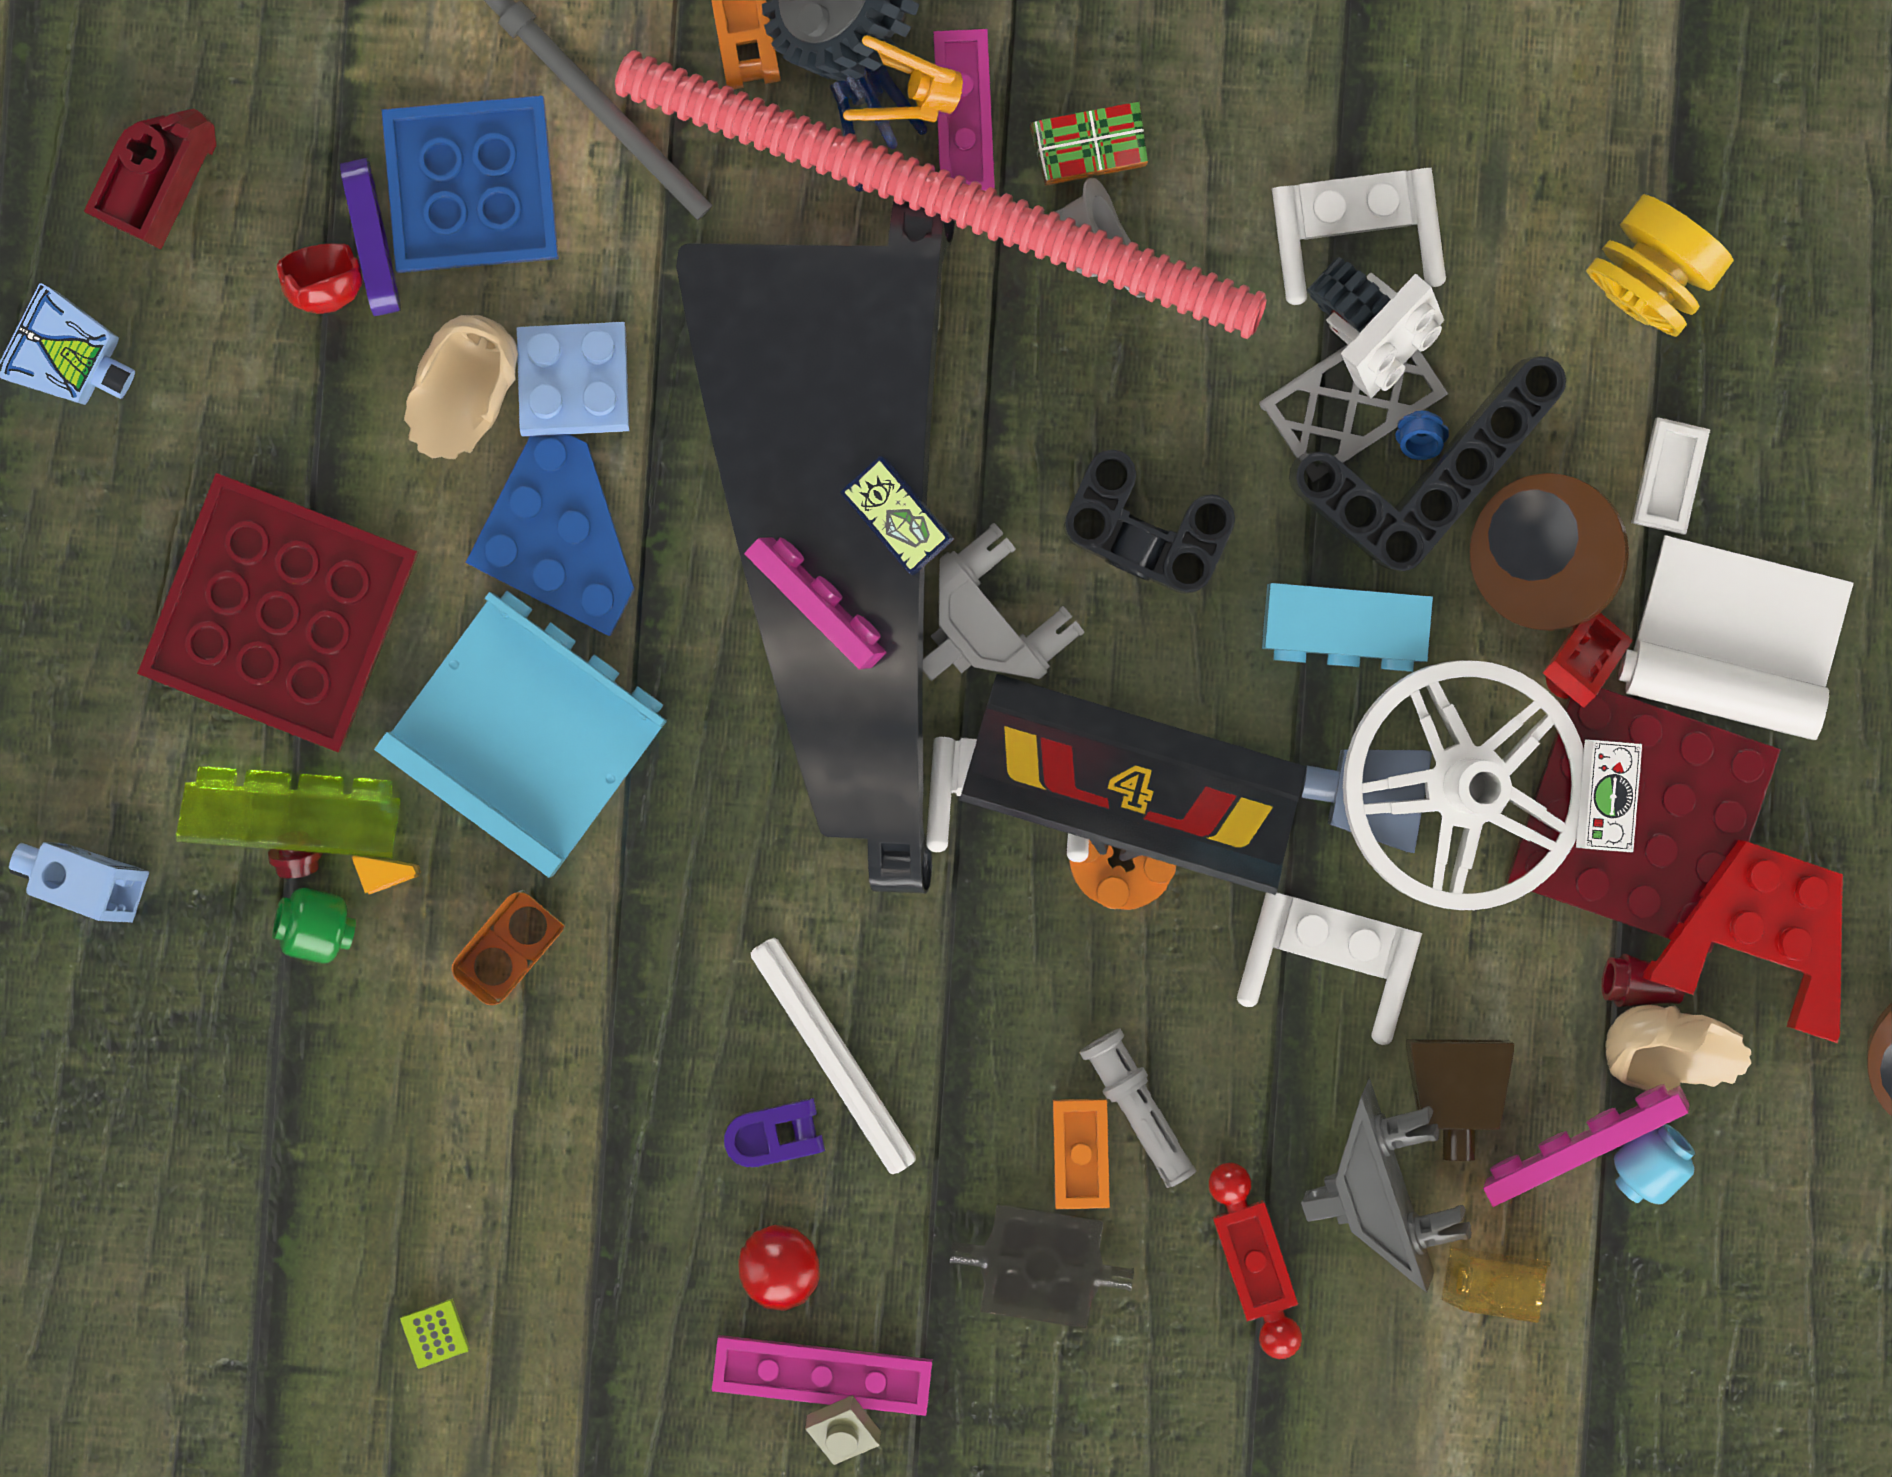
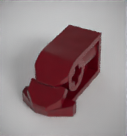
M193 108L175 112L168 116L162 115L139 121L125 129L118 138L83 212L156 248L162 249L207 153L212 155L217 146L214 124L206 115ZM148 149L157 151L153 160L144 158Z

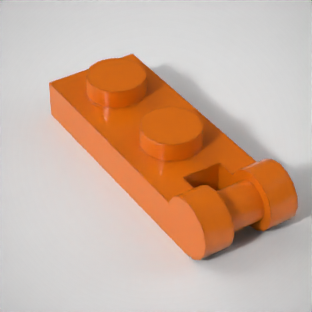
M711 0L727 86L732 87L734 90L744 88L743 82L764 79L765 84L781 81L776 51L771 44L774 40L766 34L764 27L765 24L770 22V18L762 15V4L767 3V1ZM758 43L760 58L739 61L736 46Z

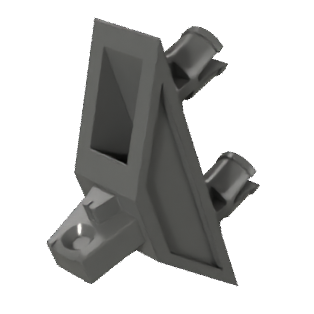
M1369 1077L1360 1098L1338 1172L1325 1177L1324 1182L1326 1186L1306 1191L1301 1205L1308 1222L1337 1217L1339 1224L1348 1223L1352 1233L1427 1293L1434 1275V1269L1427 1248L1462 1239H1470L1472 1235L1470 1222L1460 1223L1466 1211L1463 1205L1419 1216L1414 1212L1394 1149L1427 1141H1437L1439 1139L1438 1124L1425 1125L1430 1122L1433 1114V1109L1430 1106L1386 1118L1381 1113Z

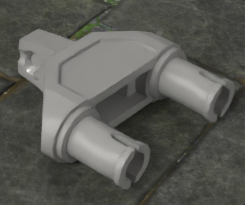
M995 523L991 524L988 530L957 554L955 551L947 552L940 558V629L931 635L939 647L923 659V672L931 681L951 664H954L961 674L972 665L974 668L1040 679L1047 673V669L1050 667L1047 662L1079 635L1081 636L1085 633L1075 621L1061 634H1056V630L1072 618L1071 614L1062 606L1058 612L1029 636L1025 637L1024 634L1018 636L978 588L981 584L978 579L1010 552L1013 553L1016 550L1008 538L1004 539L991 551L987 550V547L1003 535V532Z

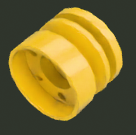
M1643 194L1620 224L1624 233L1635 244L1634 247L1630 248L1624 244L1609 240L1602 250L1614 264L1596 258L1586 271L1590 278L1606 292V296L1629 316L1645 325H1651L1666 334L1676 337L1687 325L1676 309L1693 315L1700 307L1694 296L1685 288V285L1689 283L1708 291L1712 290L1734 260L1719 241L1686 215L1655 197Z

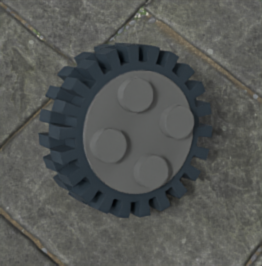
M773 0L762 4V15L773 19L765 24L764 27L766 34L775 38L771 44L777 52L784 54V59L827 79L847 81V75L855 79L865 76L864 66L875 71L883 65L879 53L865 46L862 43V38L865 35H870L898 47L891 37L894 33H897L906 38L911 26L904 23L905 13L916 15L919 3L912 0Z

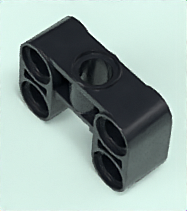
M1107 450L1096 455L1086 470L1065 518V534L1069 541L1078 548L1105 559L1106 563L1146 581L1156 582L1175 592L1188 594L1203 588L1210 580L1234 527L1235 515L1230 503L1223 497L1213 494L1201 496L1188 507L1176 533L1171 530L1161 529L1131 515L1129 511L1123 509L1136 479V469L1131 458L1122 451ZM1104 461H1116L1125 469L1126 481L1121 488L1107 490L1098 483L1096 470L1099 464ZM1213 505L1221 510L1224 516V525L1219 533L1208 535L1198 530L1194 518L1199 507ZM1094 510L1103 518L1104 529L1102 534L1096 539H1083L1074 530V518L1080 511ZM1191 554L1198 558L1202 566V573L1197 582L1194 584H1184L1175 578L1172 566L1177 556Z

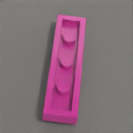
M1664 1084L1653 1087L1635 1098L1638 1106L1621 1114H1618L1616 1108L1608 1109L1586 1122L1589 1129L1570 1138L1567 1131L1558 1133L1538 1145L1540 1153L1524 1161H1521L1519 1155H1514L1495 1164L1489 1169L1493 1176L1486 1179L1483 1187L1492 1207L1688 1114L1690 1104L1682 1088L1679 1085L1667 1091Z
M718 1335L712 1391L827 1405L853 1395L863 1409L926 1416L932 1359Z

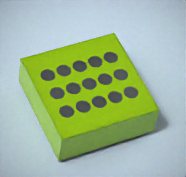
M453 1298L400 1318L418 1369L470 1350Z

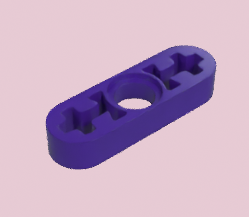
M368 158L341 163L340 170L372 314L375 317L401 311L398 287Z

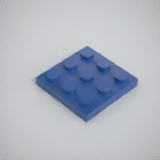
M544 96L382 110L395 268L397 273L559 259Z

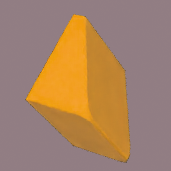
M360 854L352 856L364 892L369 895L419 877V873H421L419 865Z

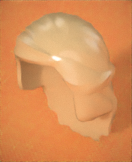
M461 315L445 323L434 334L429 348L425 351L418 365L415 384L406 401L407 408L404 421L410 427L409 440L418 444L417 450L420 453H424L432 459L439 457L456 459L458 454L464 451L471 453L477 442L496 421L506 391L516 380L515 366L518 356L514 339L499 323L481 315Z
M1656 1005L1636 1006L1622 1013L1609 1028L1605 1042L1606 1059L1610 1073L1622 1083L1645 1091L1661 1084L1665 1085L1667 1091L1679 1086L1680 1083L1705 1084L1715 1087L1722 1081L1733 1084L1737 1076L1745 1074L1747 1068L1751 1065V1049L1744 1045L1742 1034L1714 1018L1681 1013L1676 1006L1664 1008Z

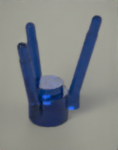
M881 65L875 71L864 66L865 76L855 79L847 75V81H837L830 85V89L837 102L843 136L849 133L855 134L853 120H846L843 117V113L850 109L849 99L851 98L854 106L866 103L868 108H882L877 98L883 93L880 85H882L897 107H912L891 79L885 65ZM907 119L920 135L927 133V126L921 119ZM875 120L887 146L890 149H895L898 142L889 121ZM859 183L854 187L855 190L862 192L863 184Z

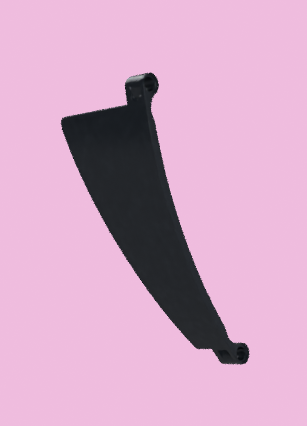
M893 201L888 246L684 244L678 250L676 268L701 394L739 554L780 704L819 830L826 837L867 839L869 883L872 891L926 894L929 891L932 879V853L926 846L923 828V615L925 557L910 570L906 565L910 558L903 561L901 559L903 553L898 554L873 524L877 517L869 520L845 493L848 489L852 492L851 487L855 484L861 488L859 480L880 461L901 485L897 492L904 489L907 493L904 497L910 496L922 510L919 514L925 513L927 515L929 451L941 296V271L945 251L953 240L955 220L952 219L949 223L943 222L940 218L941 215L938 213L930 217L926 215L925 208L922 207L917 211L912 210L907 201L902 205ZM773 537L778 541L782 537L790 542L804 557V561L800 565L814 579L821 576L829 581L842 595V600L839 604L853 618L858 614L876 628L881 635L877 643L887 653L872 668L859 670L744 554L758 538Z

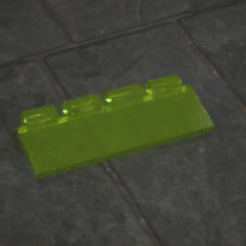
M198 766L196 783L185 782L176 831L177 842L393 858L401 800L400 798H392L393 782L390 780L354 778L352 794H344V777L300 774L298 790H290V773L247 770L244 786H236L237 769Z

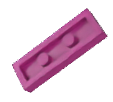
M987 29L933 31L935 65L958 71L962 74L963 78L962 93L955 110L951 114L940 111L938 113L940 170H948L951 174L950 177L953 179L958 175L964 176L966 184L969 185L974 181L979 182L982 185V190L985 191L989 187L995 188Z
M773 537L758 538L744 553L859 670L872 668L887 653L877 643L881 635L876 628L858 614L853 618L839 604L842 600V595L821 576L814 579L800 565L804 561L802 554L786 539L780 537L776 541Z

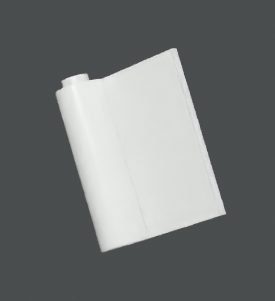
M1664 535L1634 651L1626 649L1620 663L1618 680L1626 682L1625 691L1627 694L1816 740L1826 716L1829 701V689L1826 687L1853 582Z

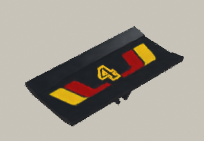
M996 674L959 800L1090 839L1094 847L1102 855L1107 853L1108 846L1121 849L1119 859L1122 861L1143 855L1276 895L1297 801L1307 766Z

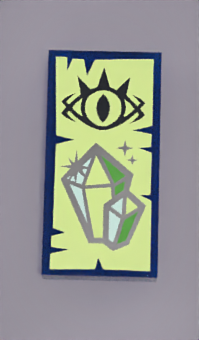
M879 456L840 492L910 575H915L954 540L946 528L883 456Z

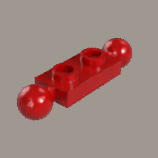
M1223 1163L1212 1171L1208 1186L1212 1197L1217 1202L1226 1205L1228 1212L1212 1218L1247 1322L1263 1317L1264 1324L1259 1333V1342L1263 1351L1272 1358L1286 1359L1293 1356L1299 1350L1302 1343L1300 1327L1294 1320L1286 1317L1283 1312L1284 1309L1298 1305L1265 1202L1262 1200L1250 1205L1247 1203L1246 1198L1251 1190L1249 1173L1239 1164Z

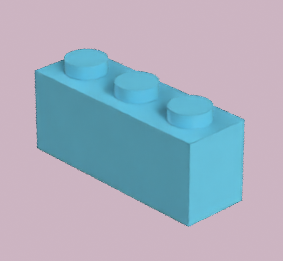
M1270 583L1267 584L1262 649L1274 650L1273 660L1306 663V653L1328 654L1327 665L1359 667L1360 657L1382 659L1381 669L1413 672L1414 662H1427L1433 597Z

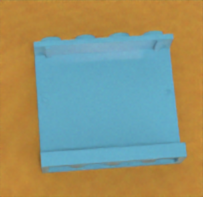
M506 591L502 598L489 592L485 597L487 600L486 604L392 732H386L374 750L550 878L560 868L667 720L658 714L663 704L638 686L631 694L614 682L620 673L595 654L587 662L573 652L571 648L576 643V640L551 622L543 630L527 617L533 609L509 591Z

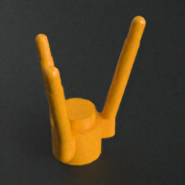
M865 35L862 38V43L865 46L879 53L883 65L911 75L907 92L910 99L916 100L917 106L848 109L843 113V117L846 120L921 119L935 123L939 111L951 114L955 110L960 100L963 86V78L960 72L937 66L870 35Z

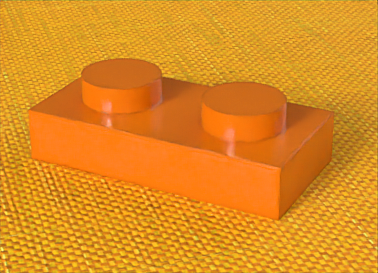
M1107 1099L1053 1100L1055 1209L1110 1208Z

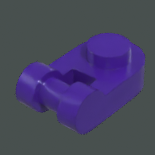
M814 1098L798 1100L737 1116L728 1125L724 1135V1147L728 1156L741 1166L759 1167L824 1152L822 1135H816L812 1117L817 1114ZM791 1121L795 1140L780 1144L776 1124Z

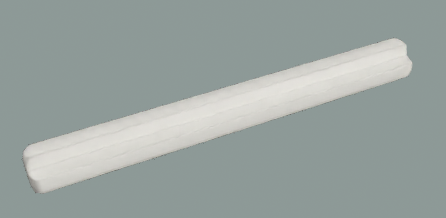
M768 939L755 947L751 952V958L889 1173L896 1174L909 1167L916 1160V1154L778 939Z

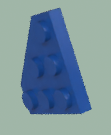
M570 434L530 436L465 563L611 637L635 587L624 558L589 445Z

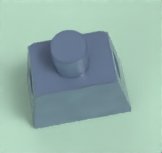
M1341 750L1337 771L1307 765L1302 783L1301 797L1331 802L1328 824L1351 832L1343 797L1344 766L1348 750ZM1368 750L1363 769L1362 783L1429 770L1432 752L1425 750ZM1425 783L1362 793L1363 803L1424 799ZM1422 812L1366 814L1370 829L1377 842L1401 851L1415 853Z

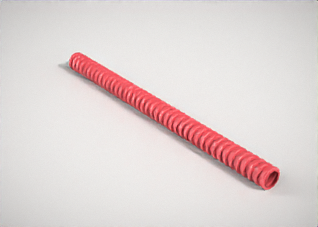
M632 50L627 54L619 66L615 79L616 94L620 97H626L630 94L633 102L641 103L643 100H646V105L651 109L661 106L664 114L671 115L677 112L678 119L686 121L692 118L693 124L698 127L708 124L709 131L717 133L721 129L726 138L732 139L735 136H739V142L744 145L752 141L757 150L763 151L766 147L770 148V154L775 157L783 153L785 154L786 161L793 163L797 159L801 160V166L806 169L814 165L816 166L817 173L824 175L828 171L832 172V178L837 181L845 177L847 178L848 185L855 187L859 183L863 184V190L868 193L876 189L878 190L879 197L886 199L890 195L894 196V202L899 205L907 201L909 202L910 209L917 211L921 207L925 208L926 215L930 217L938 213L941 215L940 218L943 222L949 223L952 219L956 220L957 227L961 229L969 225L972 227L974 234L980 235L983 231L987 232L988 239L996 241L1000 237L1003 239L1005 246L1011 247L1014 244H1018L1019 250L1023 253H1027L1031 249L1035 251L1036 258L1043 259L1045 256L1051 257L1050 261L1052 264L1059 265L1061 262L1066 263L1067 270L1072 272L1080 268L1082 269L1083 276L1089 278L1093 274L1098 275V281L1103 284L1111 280L1114 282V288L1121 290L1124 286L1129 287L1130 294L1134 296L1142 292L1145 294L1147 301L1153 302L1156 298L1160 299L1161 305L1165 308H1169L1173 304L1177 306L1178 313L1193 312V318L1200 321L1204 316L1209 318V325L1216 327L1219 323L1225 325V331L1232 333L1235 329L1240 330L1241 337L1248 339L1255 333L1262 319L1267 302L1265 299L1266 295L1262 291H1258L1254 295L1249 293V286L1243 284L1240 288L1234 287L1233 280L1227 278L1224 282L1218 281L1217 274L1213 272L1209 273L1208 276L1202 275L1200 267L1195 266L1192 270L1186 268V262L1179 260L1176 264L1171 263L1170 256L1166 254L1158 258L1154 256L1155 252L1153 249L1147 248L1144 252L1138 250L1139 246L1135 242H1131L1127 246L1123 244L1122 237L1107 238V232L1100 229L1097 233L1091 232V226L1084 223L1081 227L1075 226V219L1070 217L1062 221L1060 220L1059 213L1053 211L1049 215L1044 214V208L1039 205L1031 209L1029 208L1028 201L1021 199L1018 203L1013 202L1012 195L1008 193L1000 197L997 195L995 188L989 187L985 191L982 190V185L979 182L974 181L970 185L966 184L964 176L958 175L953 179L950 177L951 174L948 170L942 169L939 173L935 172L934 165L930 163L922 167L919 165L917 158L911 157L908 161L904 160L903 153L895 151L891 155L888 153L886 146L880 145L877 148H873L872 141L868 139L862 140L861 143L857 142L855 134L849 133L846 136H842L841 129L836 127L831 128L830 131L826 130V124L821 121L813 125L808 116L802 115L799 119L795 118V112L790 109L782 113L777 104L772 103L767 107L764 100L759 97L751 101L749 100L748 93L741 91L736 95L733 88L727 85L720 89L718 88L717 81L712 79L704 83L703 77L699 74H693L689 77L686 69L678 68L676 71H673L670 63L662 62L658 65L656 58L652 56L642 59V54L637 50Z

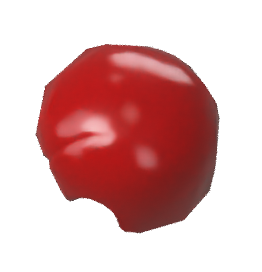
M325 243L307 246L290 252L277 263V272L285 298L293 306L306 312L316 314L336 312L355 299L363 281L360 263L357 258H354L350 246L346 244Z
M781 1225L766 1227L754 1232L745 1242V1246L741 1248L738 1262L742 1286L749 1297L763 1308L786 1311L804 1304L818 1285L820 1264L817 1252L812 1241L797 1228Z

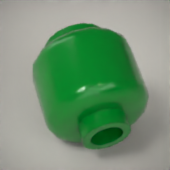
M299 888L291 894L290 898H281L274 919L272 937L273 939L280 940L281 950L287 956L322 964L329 963L337 956L340 948L349 950L355 933L356 919L347 917L348 908L343 897L313 889Z

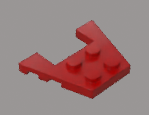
M1738 840L1699 894L1701 900L1685 922H1679L1668 938L1671 941L1657 961L1652 960L1648 965L1643 979L1694 995L1710 944L1714 942L1802 972L1803 977L1786 1027L1838 1043L1841 1007L1843 874L1747 841Z

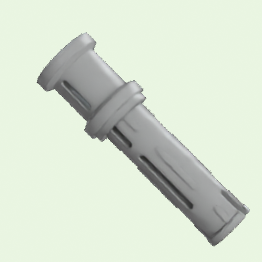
M1120 1028L1115 1029L1093 1041L1079 1053L1083 1060L1091 1061L1105 1085L1102 1092L1106 1099H1110L1112 1103L1117 1101L1147 1154L1158 1169L1167 1188L1173 1187L1192 1176L1197 1170L1184 1153L1172 1129L1152 1099L1145 1085L1148 1082L1146 1078L1148 1074L1143 1067L1137 1068L1122 1043L1124 1038L1122 1030Z

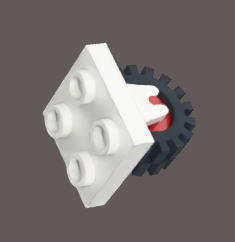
M1337 257L1307 289L1313 301L1318 303L1317 306L1329 315L1326 321L1330 324L1331 330L1348 344L1341 353L1342 358L1355 385L1369 398H1372L1380 389L1383 391L1390 389L1402 376L1405 370L1403 364L1417 349L1424 351L1430 347L1442 330L1441 324L1444 318L1432 287L1417 274H1414L1397 293L1370 272L1366 277L1360 270L1357 271L1351 263Z

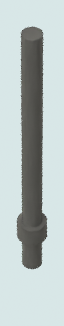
M484 0L500 17L498 24L513 39L519 36L697 220L702 218L712 208L713 205L534 22L536 15L521 0L518 2L514 0Z

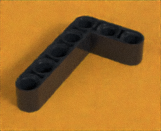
M1542 356L1526 358L1514 365L1395 508L1340 460L1329 453L1309 452L1302 454L1294 460L1289 472L1291 487L1299 497L1376 563L1392 570L1406 571L1413 569L1422 562L1561 397L1566 387L1564 369L1554 359ZM1534 366L1543 368L1549 378V386L1546 392L1538 397L1530 393L1525 383L1527 373ZM1500 407L1508 409L1514 417L1513 430L1503 438L1493 432L1490 424L1493 413ZM1467 448L1475 451L1480 461L1479 470L1469 479L1460 476L1455 465L1459 453ZM1314 461L1322 462L1329 471V482L1325 488L1317 492L1310 490L1304 481V471ZM1435 489L1444 497L1445 509L1440 517L1435 520H1429L1422 513L1420 507L1421 500L1424 494ZM1361 496L1369 504L1370 515L1364 524L1355 527L1346 519L1345 506L1353 497ZM1402 531L1409 538L1411 544L1410 551L1404 559L1395 562L1386 552V541L1394 532Z

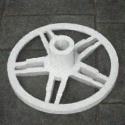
M1458 660L1427 666L1407 675L1389 687L1372 704L1360 721L1352 737L1344 766L1343 797L1347 820L1359 849L1374 870L1385 881L1409 897L1429 905L1454 910H1479L1503 905L1522 897L1542 884L1556 871L1577 839L1584 748L1575 725L1564 708L1544 687L1526 675L1506 666L1482 661ZM1458 677L1486 678L1511 686L1534 702L1504 725L1484 744L1475 746L1454 705L1449 703L1438 681ZM1425 686L1455 745L1443 749L1432 718L1428 714L1419 689ZM1411 695L1434 755L1436 766L1430 770L1362 783L1365 759L1375 733L1389 713L1401 701ZM1541 708L1546 715L1501 759L1494 750ZM1553 725H1555L1565 745L1571 769V800L1565 823L1547 812V808L1513 787L1510 775L1540 744L1538 741ZM1425 783L1426 799L1363 803L1362 793ZM1508 801L1559 832L1560 835L1556 842L1502 815L1501 812ZM1433 811L1441 813L1442 823L1433 888L1409 877L1387 857L1370 829L1366 814H1408ZM1490 821L1519 837L1550 850L1532 870L1514 882L1486 892L1462 894L1468 869H1472L1482 826L1485 822ZM1453 826L1463 827L1464 830L1454 865L1449 892L1442 891L1445 865L1448 861Z

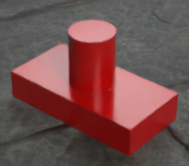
M1599 613L1585 623L1573 627L1542 672L1546 676L1548 688L1560 698L1568 699L1571 697L1584 708L1598 694L1633 640L1602 613Z

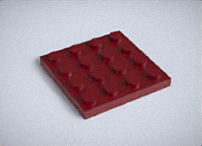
M215 473L137 674L341 753L419 552Z
M1603 688L1584 708L1570 697L1564 710L1575 725L1583 748L1585 740L1642 744L1633 852L1576 848L1575 841L1570 852L1556 871L1531 892L1669 938L1679 922L1684 923L1701 900L1699 894L1738 840L1750 841L1781 749ZM1557 730L1533 800L1547 808V812L1565 823L1571 800V769L1565 745ZM1528 814L1524 826L1556 842L1560 833ZM1520 837L1505 883L1510 884L1524 876L1550 850ZM1711 942L1708 950L1709 953L1712 952L1714 942Z

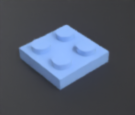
M625 322L517 327L519 424L521 436L629 431Z

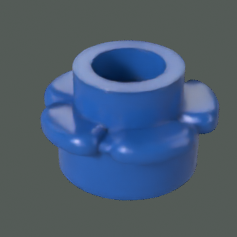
M1423 410L1404 416L1398 422V430L1395 433L1402 452L1416 460H1428L1439 455L1449 437V429L1446 425H1442V418Z

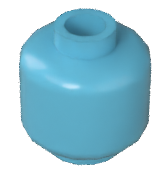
M1665 1124L1661 1128L1659 1127L1626 1143L1615 1154L1614 1163L1620 1175L1615 1182L1619 1189L1636 1203L1645 1199L1657 1205L1663 1204L1694 1174V1164L1691 1158L1695 1155V1151L1677 1130Z

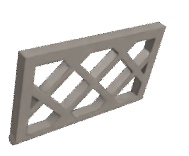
M1347 344L1261 400L1259 405L1262 410L1267 412L1296 458L1307 453L1309 435L1314 434L1341 440L1339 451L1334 457L1343 463L1397 428L1398 422L1404 416L1428 408L1448 393L1418 349L1410 357L1415 365L1406 364L1405 362L1403 364L1405 366L1404 372L1423 376L1432 392L1412 405L1398 403L1404 372L1392 387L1390 401L1359 395L1360 389L1355 385L1354 381L1351 393L1320 387L1322 374L1343 360L1341 353L1348 346ZM1297 390L1310 393L1304 424L1285 420L1275 404ZM1318 395L1349 401L1343 432L1312 426ZM1357 403L1388 409L1385 423L1365 436L1351 434ZM1292 430L1302 432L1300 441ZM1312 462L1305 469L1312 483L1329 472L1323 463L1316 467Z

